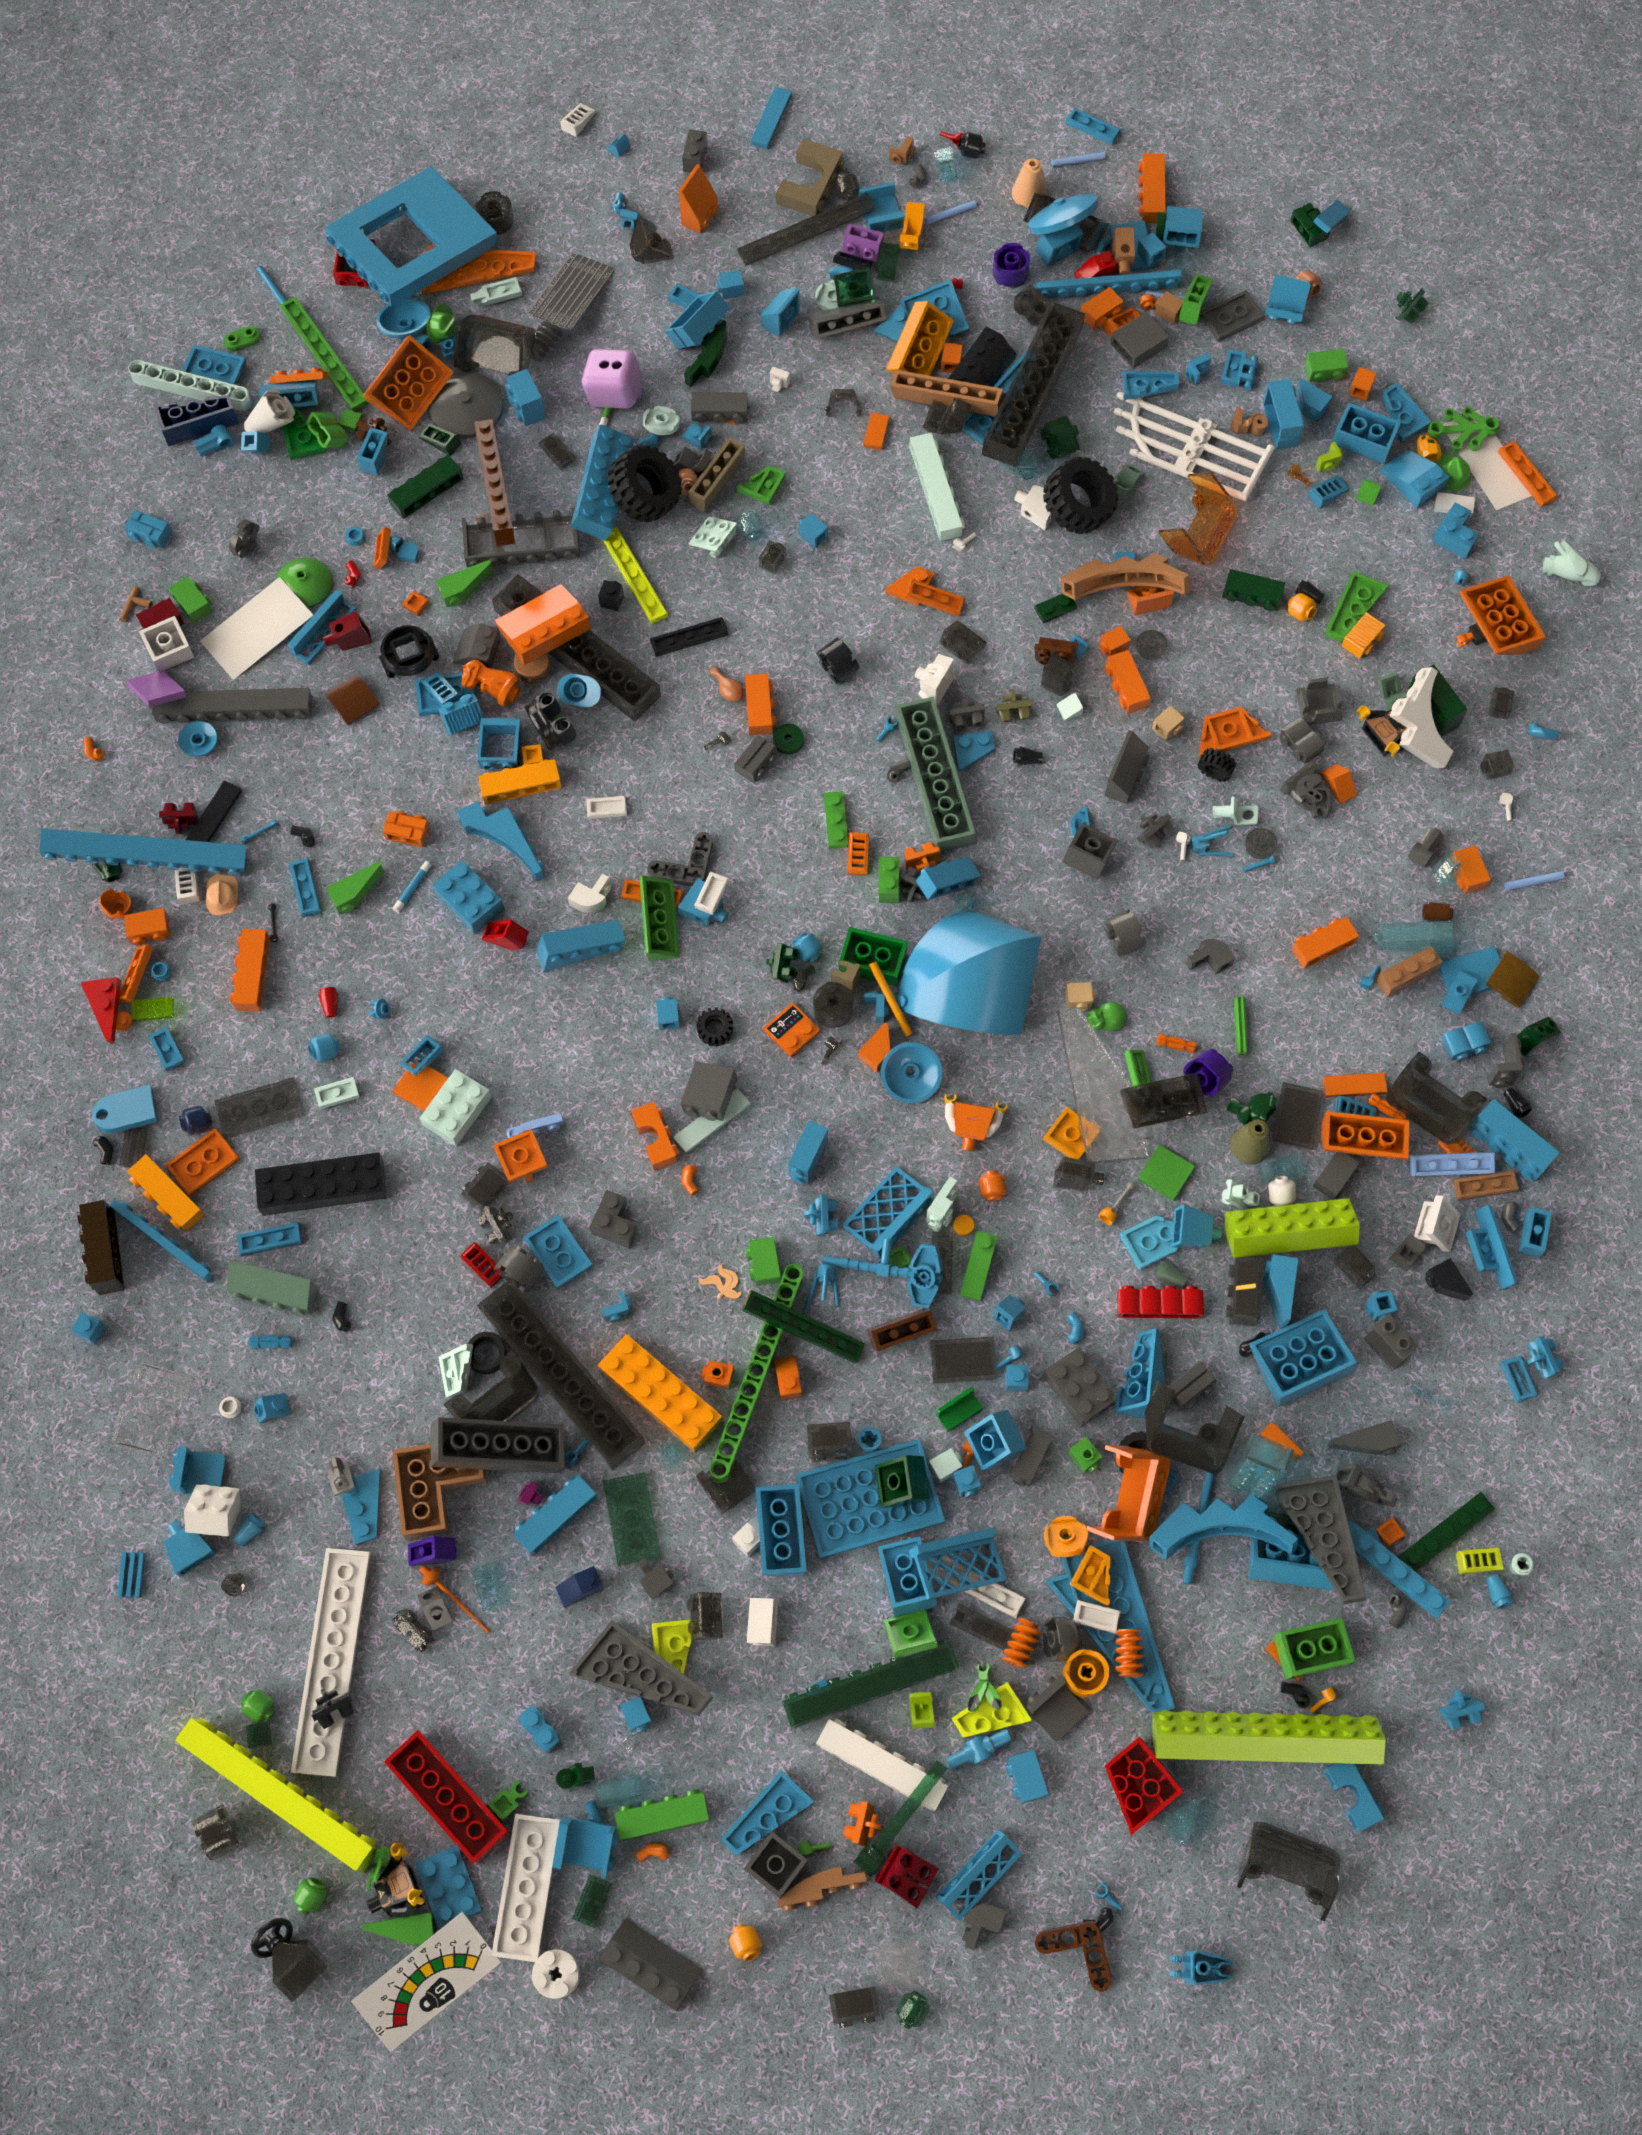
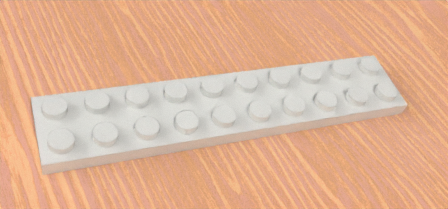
M326 1548L291 1773L337 1778L346 1718H342L337 1709L331 1712L335 1723L323 1729L318 1720L314 1722L311 1715L313 1710L326 1704L325 1702L318 1706L315 1701L322 1697L321 1689L326 1688L328 1693L336 1689L339 1695L332 1698V1700L348 1691L350 1693L371 1556L370 1552Z

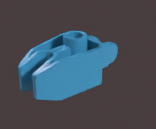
M1197 1950L1187 1951L1183 1956H1170V1961L1173 1963L1183 1962V1972L1181 1970L1170 1971V1977H1182L1188 1985L1224 1982L1234 1978V1975L1222 1974L1220 1970L1214 1969L1220 1968L1221 1965H1234L1232 1961L1224 1957Z

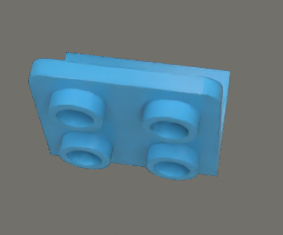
M1276 275L1265 313L1269 315L1268 318L1274 320L1285 318L1287 319L1286 322L1297 324L1298 321L1302 322L1310 282Z
M178 1446V1451L173 1456L174 1474H171L169 1478L171 1490L176 1494L192 1495L196 1484L222 1487L226 1456L216 1453L193 1452L187 1447Z

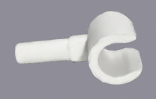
M972 533L963 540L958 537L955 538L952 548L961 552L966 544L977 536L976 533Z
M1502 793L1499 804L1506 805L1507 821H1511L1513 796L1509 793Z
M1178 832L1176 841L1182 843L1180 860L1185 861L1186 848L1191 841V837L1187 833Z

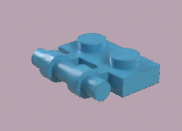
M1228 349L1220 384L1239 387V383L1244 382V389L1247 391L1251 390L1256 379L1254 375L1259 366L1258 357L1252 356L1251 360L1245 359V352ZM1243 368H1246L1248 373H1242Z

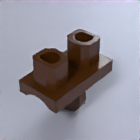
M380 417L376 420L370 419L369 424L372 425L371 428L387 431V427L384 426V419ZM358 420L356 426L359 429L355 437L364 442L370 426ZM387 439V445H390L392 440Z

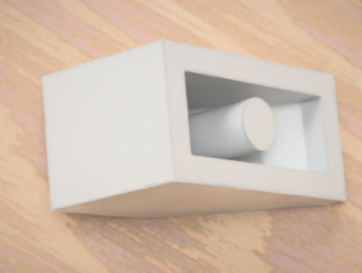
M758 1515L747 1522L732 1537L733 1543L747 1557L760 1546Z

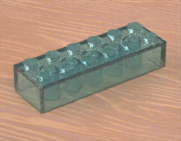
M1251 1433L1232 1459L1223 1484L1228 1485L1227 1488L1233 1492L1239 1493V1491L1248 1494L1247 1497L1252 1494L1256 1498L1265 1500L1284 1477L1294 1450Z

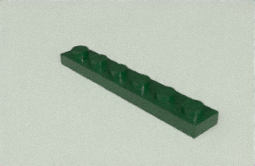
M753 1290L749 1291L742 1308L743 1312L854 1364L859 1361L865 1343Z
M1482 1492L1478 1493L1401 1553L1398 1558L1412 1570L1417 1571L1495 1510V1508Z

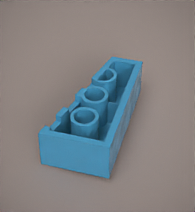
M618 919L543 933L539 941L537 954L542 970L546 972L607 953H617L623 949L626 940Z

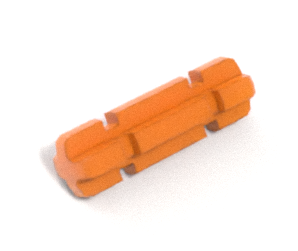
M1161 1033L1156 1041V1044L1164 1047L1167 1045V1048L1180 1051L1186 1050V1052L1192 1054L1195 1053L1197 1043L1189 1040V1042H1186V1039L1173 1036L1169 1038Z
M1372 1094L1368 1100L1369 1105L1377 1106L1378 1110L1391 1118L1393 1116L1395 1119L1405 1120L1407 1117V1112L1402 1109L1398 1110L1397 1106L1385 1099L1381 1100V1097L1377 1094Z

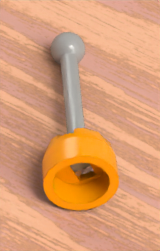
M1133 1182L1127 1184L1126 1190L1113 1207H1106L1099 1213L1100 1220L1107 1225H1112L1117 1218L1116 1208L1129 1191L1135 1188Z

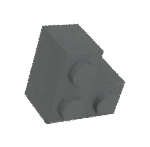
M606 1190L591 1222L590 1230L593 1235L630 1249L638 1228L636 1223L622 1218L627 1206L626 1197Z

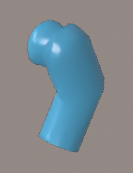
M1531 723L1529 725L1528 733L1532 737L1552 740L1558 738V730L1540 728L1538 723Z
M595 1799L586 1802L585 1807L589 1814L587 1821L602 1823L603 1818Z

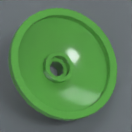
M313 558L294 559L285 564L276 576V579L280 577L307 608L314 607L324 601L332 589V576L329 569L321 561Z

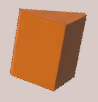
M1140 586L1126 590L1134 616L1171 607L1174 596L1173 590L1160 587Z

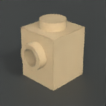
M1169 706L1154 719L1152 729L1166 741L1173 734L1176 736L1182 731L1184 717L1179 710Z
M1091 982L1067 983L1065 989L1067 1009L1086 1011L1088 1008H1091L1093 1001H1096V991L1092 989Z

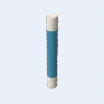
M425 861L392 908L397 913L401 911L432 865L429 862Z

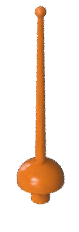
M424 1564L419 1569L425 1576L421 1581L422 1584L426 1586L436 1584L475 1620L486 1633L490 1632L439 1581L441 1572L437 1566L431 1570Z

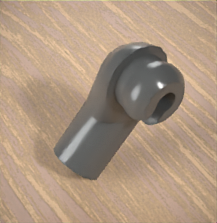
M905 759L890 766L887 773V778L890 782L898 781L901 772L911 768L909 760Z
M1514 1201L1506 1202L1501 1213V1219L1511 1233L1520 1228L1514 1219L1516 1210L1519 1208L1518 1204Z
M1395 1593L1389 1597L1390 1606L1394 1613L1389 1624L1399 1628L1407 1614V1607L1402 1596Z

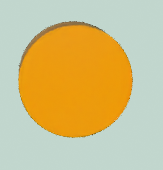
M968 1215L957 1216L953 1223L954 1232L962 1237L970 1235L974 1229L973 1219Z

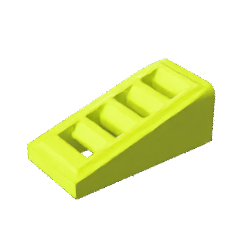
M1500 1548L1456 1552L1460 1575L1504 1570ZM1494 1553L1496 1566H1492L1490 1554ZM1484 1554H1486L1488 1566H1484L1482 1556ZM1475 1555H1478L1480 1567H1476ZM1466 1556H1470L1472 1567H1468Z

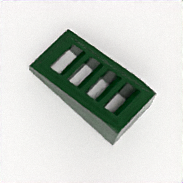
M431 423L418 436L421 440L445 454H449V456L461 445L457 434Z

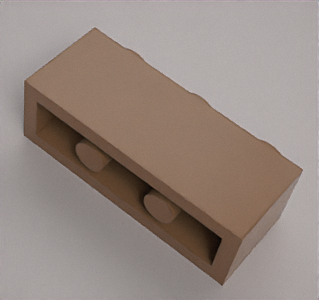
M1430 946L1381 972L1376 982L1388 998L1438 971L1442 960L1434 948Z

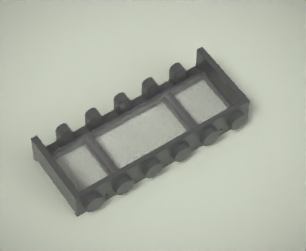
M571 508L572 516H561V512L555 510L553 511V517L542 518L541 512H535L534 519L524 520L522 514H516V521H511L515 544L496 547L492 523H486L485 518L479 517L477 519L478 524L467 525L466 518H462L466 566L471 567L490 560L492 567L507 563L516 565L519 562L536 563L539 560L555 561L560 558L572 560L580 557L578 530L570 527L575 508Z

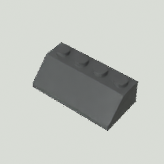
M626 1918L599 1957L600 1961L675 2011H678L702 1971L701 1968Z

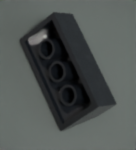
M986 326L948 379L994 387L1015 358L1016 353L1002 334Z

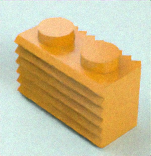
M1366 612L1347 636H1345L1342 647L1359 659L1364 654L1368 655L1374 647L1372 644L1375 641L1379 642L1385 635V632H1383L1385 624Z

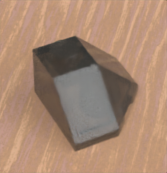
M641 217L637 219L629 244L632 258L643 264L673 259L671 245L668 240L660 237L656 232L658 228L654 223Z

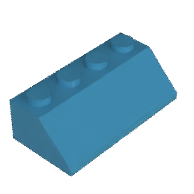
M799 1484L755 1487L762 1575L781 1578L804 1576L807 1570Z
M1295 1534L1298 1538L1297 1550L1292 1555L1273 1544L1251 1538L1249 1554L1250 1579L1335 1591L1301 1535Z

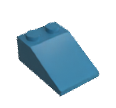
M1408 449L1380 468L1383 475L1416 508L1433 498L1437 492L1444 490L1449 480V476L1436 463Z
M1273 1254L1270 1260H1266L1265 1266L1262 1268L1261 1278L1264 1279V1288L1279 1329H1282L1291 1320L1298 1258Z
M920 1536L878 1547L895 1617L937 1607L936 1598L927 1600L915 1559H911L909 1550L916 1545L922 1544ZM926 1559L922 1560L924 1568L929 1571ZM931 1580V1582H930L931 1591H932V1593H935V1592H934V1588H933V1584H932V1580Z

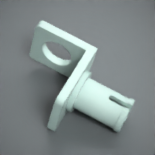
M1234 796L1231 797V805L1213 806V817H1231L1235 825L1258 824L1259 808L1257 805L1238 806ZM1252 811L1254 813L1253 818L1250 820L1243 819L1244 812Z

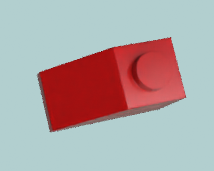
M1107 251L1092 256L1074 272L1076 279L1115 276L1117 265L1111 252Z
M513 920L494 921L488 923L481 940L509 950H519L526 944L529 931Z

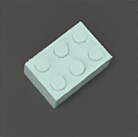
M455 1069L420 1116V1121L424 1127L457 1146L492 1096L489 1089Z

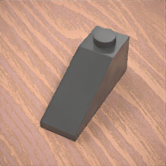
M1392 1420L1331 1439L1328 1443V1447L1333 1449L1374 1455L1383 1453L1384 1456L1396 1453V1449L1401 1445Z

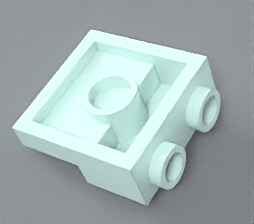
M952 1177L948 1178L927 1210L926 1222L936 1232L941 1230L943 1226L947 1227L953 1218L954 1210L952 1205L957 1197L958 1189L956 1188L957 1180Z

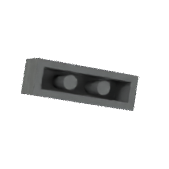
M692 392V421L699 423L705 421H715L716 423L733 421L734 423L747 422L748 393Z

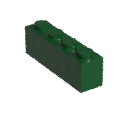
M449 454L439 458L434 464L424 468L419 474L409 478L398 488L391 490L387 494L389 503L399 516L405 519L463 480L462 469Z

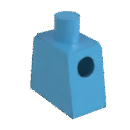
M698 878L678 906V914L706 926H709L714 918L724 923L729 913L721 909L723 906L722 897L713 915L694 907L705 884L704 881Z
M1182 1205L1174 1210L1171 1247L1204 1248L1210 1246L1212 1240L1219 1241L1222 1231L1221 1229L1213 1228V1216L1188 1205Z
M179 1520L167 1526L172 1536L164 1541V1545L173 1571L179 1577L216 1555V1552L201 1534L185 1532V1528H183Z

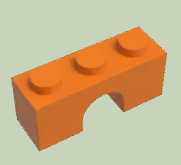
M651 1102L631 1110L639 1135L645 1132H653L658 1136L653 1144L646 1146V1152L653 1170L655 1171L676 1163V1155H679L676 1144H671L669 1137L672 1135L668 1125L664 1126L661 1120L664 1118L661 1107L656 1108L655 1103Z

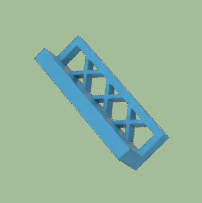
M335 590L287 644L290 653L309 665L326 646L324 640L314 643V637L319 634H324V636L327 633L331 634V629H326L327 622L337 620L357 611L356 607L346 602L342 593ZM342 605L349 609L347 614L338 616V610ZM312 648V653L308 658L300 654L304 649Z
M997 1830L935 1898L957 1920L961 1921L1023 1853L1004 1833ZM1008 1845L1014 1853L1009 1859H1001V1851ZM989 1864H996V1873L993 1876H985V1868ZM973 1881H980V1890L977 1893H969V1887ZM957 1898H965V1906L957 1912L951 1904Z

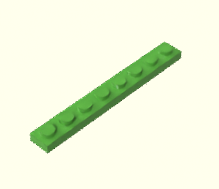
M293 297L281 303L280 309L321 368L329 372V379L351 411H357L368 405L369 402L362 397L363 392L297 298Z

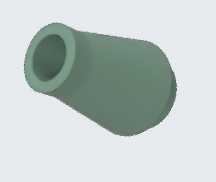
M1162 1261L1154 1273V1276L1159 1281L1182 1288L1187 1280V1277L1182 1275L1169 1262L1165 1263Z

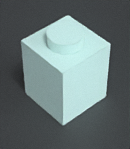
M950 1448L930 1460L928 1466L938 1482L941 1483L950 1478L953 1472L962 1469L963 1466L961 1464L963 1460L958 1452L954 1453Z

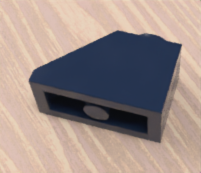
M592 1566L572 1575L556 1586V1590L565 1608L603 1591L604 1587L595 1566Z

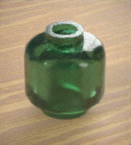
M916 1991L904 1994L896 2008V2015L900 2019L899 2023L907 2029L921 2027L930 2012L928 1999Z

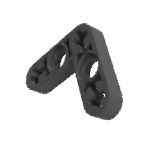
M706 832L696 835L688 866L654 860L649 863L647 868L649 877L672 880L674 884L691 887L696 882L692 880L695 874H698V877L704 881L713 846L711 835ZM703 838L707 839L708 842L704 844V851L701 850L700 842ZM697 856H703L705 861L697 864L694 862V859ZM656 867H659L660 871H658L657 874H654L653 870ZM665 868H668L667 876H665L664 872H666ZM673 870H679L682 873L678 878H673L670 874Z

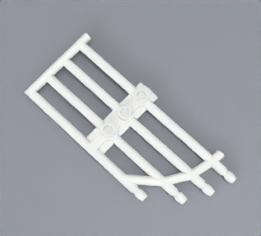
M1118 392L1116 397L1123 400V392ZM1144 397L1125 400V402L1133 404L1132 413L1115 408L1114 414L1130 420L1132 430L1117 426L1116 432L1134 439L1142 451L1139 452V450L1131 448L1130 455L1245 502L1275 449L1271 444L1266 449L1216 430L1217 424L1212 423L1211 420L1200 418L1198 422L1143 401ZM1140 408L1194 430L1191 436L1140 417L1138 416ZM1139 424L1185 442L1186 445L1183 450L1142 435ZM1211 436L1262 457L1259 463H1255L1210 445L1208 442ZM1147 445L1177 456L1178 459L1175 465L1154 457ZM1205 450L1250 468L1254 472L1251 478L1200 457ZM1197 464L1244 483L1246 487L1241 492L1192 471Z

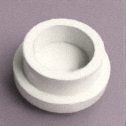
M235 1397L223 1399L219 1406L220 1413L225 1418L236 1417L241 1411L240 1401Z

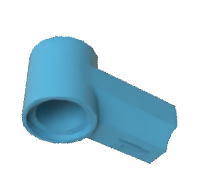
M217 425L211 430L210 434L193 441L202 457L217 449L225 450L227 449L226 447H232L234 440L225 425Z

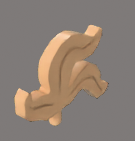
M722 1265L718 1266V1272L722 1277L726 1278L725 1285L722 1284L720 1277L716 1275L708 1276L706 1279L699 1278V1282L702 1285L714 1284L721 1292L718 1295L719 1299L724 1295L727 1298L738 1299L742 1295L741 1291L737 1293L732 1290L738 1284L736 1273L723 1269Z

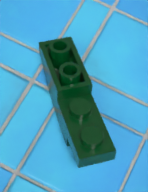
M725 320L716 325L712 333L704 338V341L701 343L702 353L697 356L691 366L685 369V384L691 387L701 375L709 378L719 364L727 341V323Z

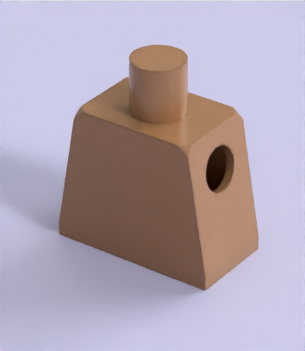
M1134 227L1115 228L1111 246L1112 256L1117 265L1116 269H1119L1120 275L1130 274L1135 258Z

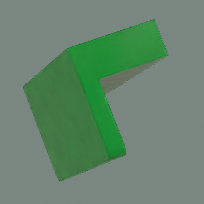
M970 1387L937 1409L936 1417L945 1430L950 1432L983 1410V1407L975 1397L974 1389Z

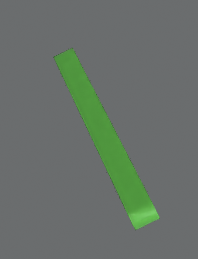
M790 1264L785 1268L773 1299L791 1309L794 1307L803 1283V1270L799 1265ZM791 1273L799 1275L797 1279H791L788 1276ZM787 1291L792 1296L790 1298H783L781 1294ZM767 1322L764 1323L710 1466L711 1477L717 1483L726 1482L731 1475L784 1330ZM769 1330L778 1332L775 1337H769L766 1333ZM762 1349H768L771 1352L768 1356H761L759 1354ZM759 1368L763 1373L760 1376H755L752 1374V1371ZM747 1388L756 1390L755 1394L751 1396L746 1395L744 1392ZM744 1407L748 1409V1413L746 1415H739L737 1413L738 1409ZM734 1427H738L741 1430L738 1435H732L729 1431ZM725 1447H731L734 1451L731 1455H724L722 1450ZM718 1467L726 1469L725 1474L720 1476L716 1475L714 1471Z

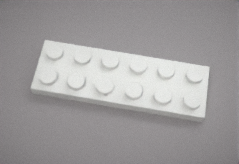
M515 1814L492 1957L536 1962L539 1958L560 1820Z

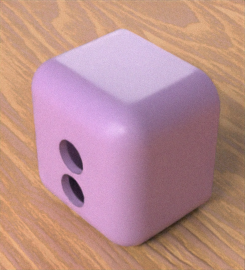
M594 349L589 353L581 383L588 403L592 407L630 408L636 403V399L640 400L642 389L640 385L643 376L636 355L632 351Z

